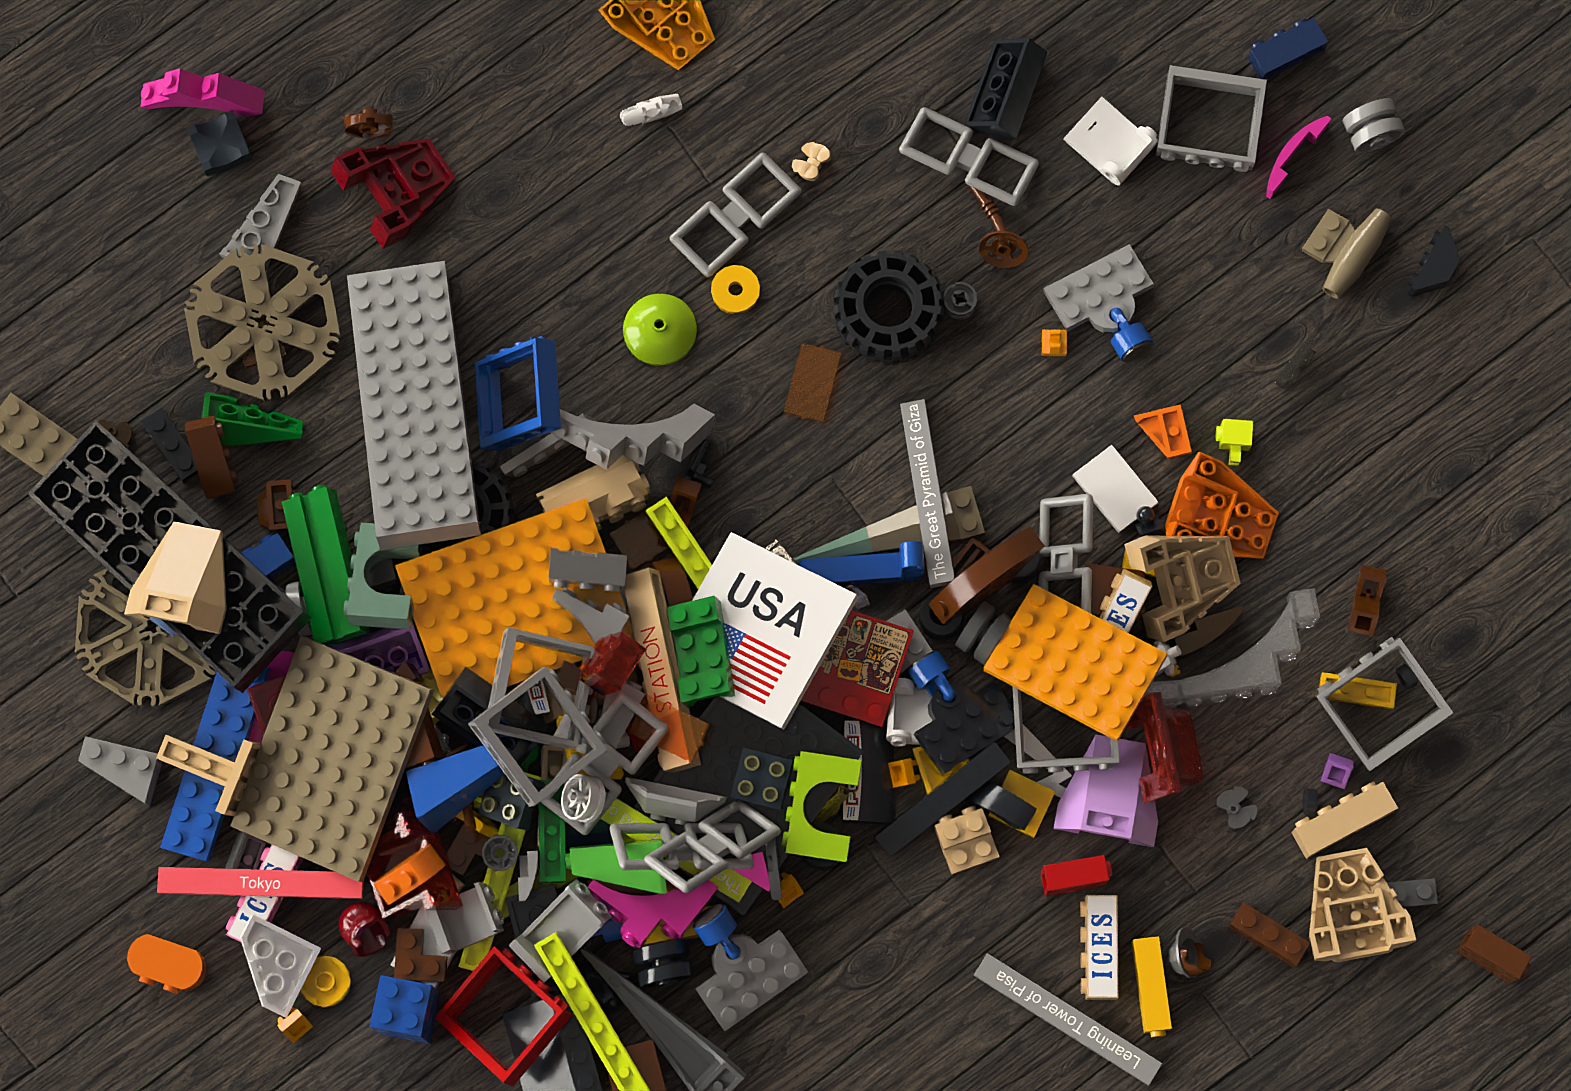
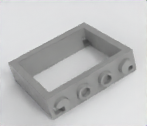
M1170 65L1156 156H1161L1162 159L1168 161L1182 159L1189 164L1208 163L1214 168L1234 167V170L1240 172L1252 170L1256 159L1267 80ZM1174 84L1255 96L1247 157L1165 144Z
M509 627L504 630L488 708L505 696L515 643L519 642L583 657L574 705L579 711L582 710L588 716L590 705L586 704L588 695H592L595 681L591 680L593 670H597L599 664V656L596 655L597 647ZM502 710L486 721L494 733L569 750L576 749L578 744L581 745L582 738L584 737L572 720L567 739L499 724Z
M1390 637L1379 645L1382 648L1374 655L1372 652L1364 655L1359 659L1361 663L1354 669L1351 666L1347 667L1338 674L1340 679L1333 684L1330 680L1317 688L1319 693L1315 695L1368 771L1374 769L1453 714V711L1400 638L1394 640ZM1397 649L1439 709L1368 757L1327 700V697Z
M546 666L539 669L468 723L529 807L538 804L607 750L604 745L605 740L598 731L594 732L589 725L590 719L582 710L579 711L574 705L575 699L572 694L566 689L563 690L558 683L560 680L557 674L552 669L548 670ZM542 679L593 750L538 792L486 721Z
M1013 687L1017 769H1023V774L1038 773L1040 768H1048L1050 773L1063 772V767H1074V771H1087L1089 766L1099 765V770L1114 769V764H1119L1118 742L1111 738V756L1025 761L1021 690Z

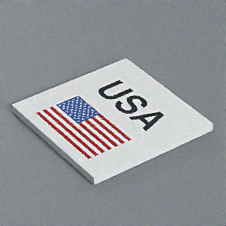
M731 532L692 601L710 596H716L721 601L735 696L722 698L784 730L856 603L858 595Z

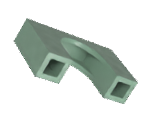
M361 523L360 531H356L354 545L357 547V551L351 557V569L354 570L353 577L348 578L347 591L350 592L349 600H345L344 615L348 617L350 625L411 629L414 608L411 596L376 592L368 586L367 578L371 569L383 560H412L420 557L423 544L380 550L376 538L375 524Z

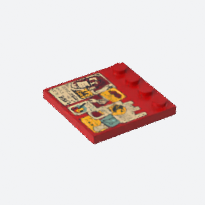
M851 610L801 701L882 727L914 631Z

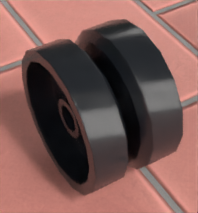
M687 939L662 942L633 951L636 966H652L638 973L641 988L666 986L695 976L692 962L688 960L676 961L690 954Z

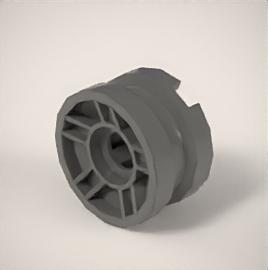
M955 282V284L949 285L944 292L945 313L955 320H964L974 313L977 305V293L974 288L964 282ZM961 297L964 299V302L957 305L955 299Z
M496 835L485 842L482 849V857L489 868L495 871H504L515 864L518 857V849L511 838L504 835ZM496 849H504L505 855L502 858H498L495 855Z

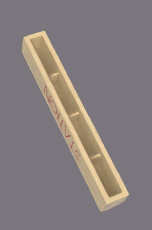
M646 568L627 574L625 588H622V592L627 598L629 607L627 615H629V619L632 622L634 631L632 639L637 646L639 654L637 663L643 673L644 681L642 686L649 702L647 709L669 727L668 732L658 743L660 753L658 754L659 764L663 771L672 773L699 766L701 762L689 708L681 703L678 686L680 674L673 633L670 631L667 604L660 572L652 568Z

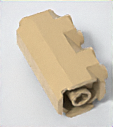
M622 455L607 470L595 465L537 493L536 496L544 508L542 509L544 513L586 498L599 531L602 528L600 523L604 520L609 519L610 523H615L623 519V514L630 511L635 513L646 507L645 501L649 499L648 494L651 491L645 475H639L638 473L640 472L639 463Z

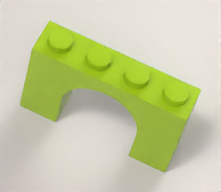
M804 751L800 752V756L795 755L793 771L798 772L796 781H791L789 796H793L794 799L793 806L787 807L785 821L790 822L789 832L783 833L782 847H786L785 853L847 862L851 836L822 832L814 828L805 816L804 802L808 792L822 782H836L858 786L862 760Z

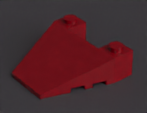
M430 139L400 142L399 145L393 146L383 144L378 145L377 148L364 149V147L355 148L335 157L330 171L343 191L364 181L384 212L374 217L370 231L382 249L403 240L456 178Z

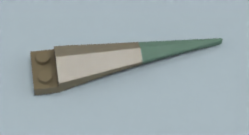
M971 486L941 494L949 543L965 541L972 537L985 535ZM917 505L788 561L799 564L801 560L844 557L895 550L900 548L901 543L908 541H920L923 543Z

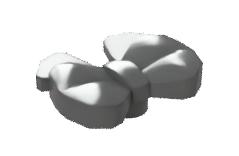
M1235 786L1234 790L1224 791L1216 799V806L1226 810L1229 815L1227 824L1233 830L1244 827L1250 819L1252 821L1255 820L1258 813L1256 805L1241 808L1239 803L1248 795V791L1238 786Z

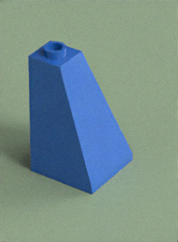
M484 745L406 771L416 818L431 833L441 829L505 774Z

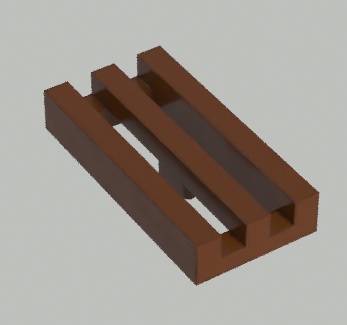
M972 537L952 562L954 570L973 545L977 547L955 575V578L968 569L981 551L984 552L983 556H985L991 550Z

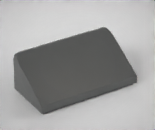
M239 831L225 869L257 870L267 842Z

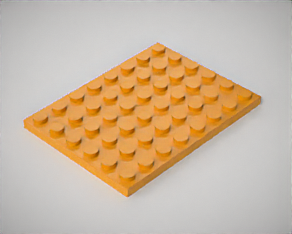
M586 498L395 565L405 595L412 598L414 605L413 618L442 698L465 667L493 685L503 632L508 627L595 647L593 640L583 625L568 610L552 600L556 589L562 591L563 588L553 587L554 583L549 582L548 579L551 548H558V551L572 552L573 550H578L585 553H606ZM569 584V588H567L576 593V599L583 603L589 600L598 605V611L603 612L606 604L612 606L613 603H616L625 608L620 591H604V586H594V590L579 589V584ZM629 618L615 642L620 645L621 641L626 644L633 642L632 633L634 631ZM516 642L507 687L525 681L545 666L548 670L552 669L554 671L562 667L564 660L574 664L582 661L583 657Z

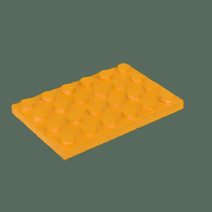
M1033 584L1010 622L1009 627L985 664L984 671L1118 742L1167 658V653Z

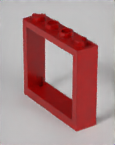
M493 947L434 1018L503 1083L513 1087L573 1015L566 1009L569 1005L559 996L554 998L549 993L551 988L541 980L538 982L531 977L534 973L524 964L519 966L514 961L517 957L507 948L502 951ZM502 964H505L556 1012L510 1068L503 1064L457 1020L458 1016Z

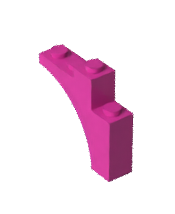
M180 68L166 72L163 79L143 84L141 107L148 110L161 107H198L225 112L233 110L234 114L251 117L262 114L265 90L220 73L202 77Z
M594 879L588 886L590 894L607 907L608 913L612 916L611 919L617 923H623L620 931L622 939L630 946L636 945L638 948L643 946L658 926L661 927V931L667 937L680 940L718 890V886L710 880L689 893H684L676 888L668 891L666 894L650 896L620 893L601 885Z

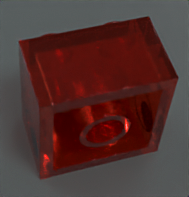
M623 631L601 637L593 647L595 650L593 656L587 658L580 668L582 673L578 679L601 696L618 692L622 689L646 648Z

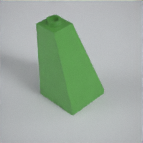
M662 839L624 842L629 860H644L646 855L661 847L663 843ZM613 843L570 847V853L565 854L566 868L572 869V875L660 894L667 893L666 879L655 870H622Z

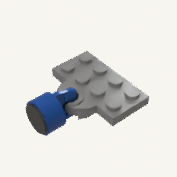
M1130 244L1043 288L1044 294L1067 332L1087 321L1102 333L1112 332L1114 337L1111 339V344L1121 361L1124 362L1134 361L1145 355L1152 348L1153 340L1142 323L1130 325L1135 311L1133 298L1154 286Z
M716 904L701 912L693 922L694 930L706 946L716 944L714 954H712V965L716 974L695 989L721 1028L726 1031L807 974L808 971L780 930L759 944L745 934L732 935L737 926L736 921L725 905Z

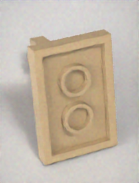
M165 735L156 759L225 786L215 811L224 815L235 816L239 801L242 799L243 790L247 786L246 782L251 775L252 766L256 761V755L261 748V743L244 739L237 758L233 762Z

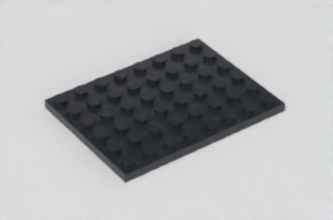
M715 696L693 726L701 765L675 773L663 771L662 768L653 782L728 797L725 804L698 822H691L700 823L736 800V798L730 796L743 748L793 760L781 810L744 801L780 828L781 833L776 837L780 867L789 855V853H785L786 847H782L783 833L789 832L790 822L785 820L787 807L793 806L794 797L789 796L791 781H796L798 771H793L795 755L800 756V752L804 751L858 760L864 751L801 704H798L783 730L722 697ZM822 782L808 792L804 802V813L810 824L841 783ZM636 803L634 809L650 818L651 814L645 813L640 804ZM739 810L719 822L742 824L747 842L765 832V829ZM666 817L665 821L652 819L657 823L668 824L670 831L677 835L684 832V825L675 824V818ZM696 833L697 839H701L706 834ZM722 833L737 844L734 833ZM764 844L763 846L759 847L758 849H756L755 851H753L751 854H755V853H759V852H763V851H764V853H765V858H766V862H767L766 844ZM728 853L722 858L734 859L737 857L734 856L732 853ZM679 867V869H681L691 878L694 877V875ZM751 882L740 902L735 901L717 890L716 896L744 916L763 888Z

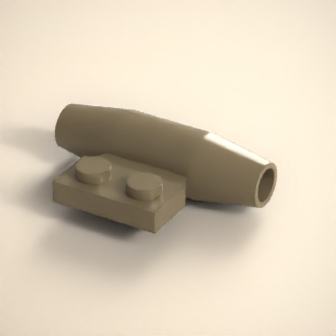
M1330 209L1327 210L1302 247V252L1322 263H1333L1322 288L1326 294L1332 298L1339 299L1360 277L1379 249L1392 221L1388 213L1381 209H1375L1355 230L1349 220Z

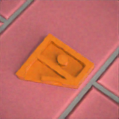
M1181 404L1134 416L1137 424L1167 459L1192 454Z

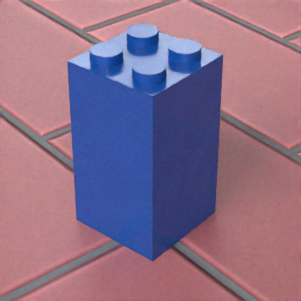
M380 975L369 1027L381 1035L430 1044L435 1023L434 1017L437 1013L441 993L430 984Z

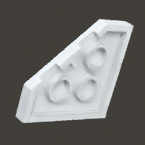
M251 914L240 939L261 1005L287 1018L321 948Z

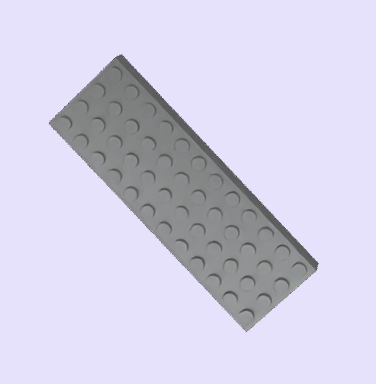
M445 261L347 275L375 532L380 550L481 535L449 277Z

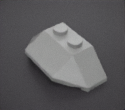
M629 777L625 779L626 785L644 812L651 814L650 819L665 821L666 817L675 818V824L680 825L698 822L725 804L728 798Z

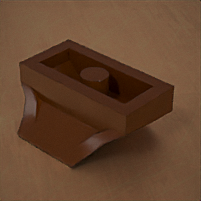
M291 479L267 481L264 492L257 498L259 524L268 527L270 532L288 530L282 501L290 499L289 496L294 494Z

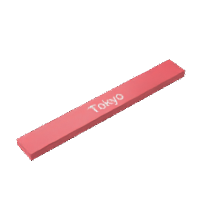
M159 867L157 893L363 899L364 880L363 882H358L337 872Z

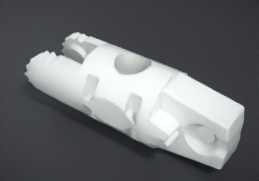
M678 94L658 96L622 110L620 118L625 126L639 123L645 124L681 110V100Z

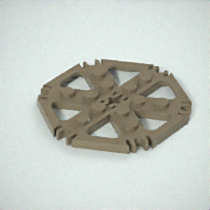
M253 244L254 252L251 255H247L244 246L240 247L242 257L239 258L238 249L236 248L196 281L193 286L202 290L199 292L197 289H190V293L197 295V300L195 302H185L189 308H195V310H188L186 308L184 310L194 364L196 365L198 361L204 359L198 363L197 368L201 370L205 366L210 367V372L205 377L209 380L217 374L210 381L211 383L265 401L264 391H266V397L269 401H272V392L274 390H279L283 399L286 396L283 388L287 387L288 396H291L333 359L324 356V354L327 353L330 356H335L336 352L328 349V345L331 342L340 343V340L337 337L331 336V334L341 337L331 281L329 280L327 284L321 286L327 282L328 276L325 274L319 279L315 277V273L320 270V267L315 265L308 271L315 262L261 244L262 253L259 254L258 246ZM270 259H275L297 267L298 275L271 298L265 267L266 262ZM232 266L238 267L241 272L246 303L213 292L211 289L212 282ZM315 295L323 297L327 316V324L324 327L318 328L289 318ZM206 316L236 327L210 349L202 347L198 329L200 317ZM266 316V320L275 327L264 325L261 329L259 324L251 318L257 320ZM279 342L313 353L314 359L312 363L295 377H287L285 375ZM254 347L260 376L258 383L250 385L228 377L227 369Z
M107 568L93 575L101 580L100 583L94 579H89V582L95 586L93 592L81 591L89 600L82 599L79 596L75 643L77 659L79 661L85 658L89 659L88 665L82 668L84 672H90L86 674L88 677L136 706L135 701L138 696L137 703L140 707H143L144 699L148 697L152 700V707L157 706V697H159V706L162 707L212 681V678L204 674L205 672H208L211 676H216V672L211 670V666L177 634L173 637L166 631H163L160 626L156 627V633H152L146 630L149 628L148 623L153 622L152 620L125 615L129 597L113 588L112 581L115 576ZM99 609L125 625V627L94 643H91L88 639L89 618L93 610ZM138 650L136 680L133 688H125L106 675L108 665ZM164 651L169 652L194 668V677L171 690L165 689L162 685Z

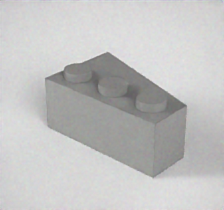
M551 548L548 579L549 582L554 583L553 587L569 588V584H579V589L594 590V586H604V591L619 592L620 588H625L627 555L585 553L578 550H573L572 552L558 551V548Z
M85 736L78 761L150 807L163 762L156 759L158 754Z

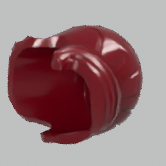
M354 903L348 906L339 918L341 936L353 949L354 955L358 957H365L378 952L385 946L387 937L390 936L389 926L382 911L377 906H374L373 903Z

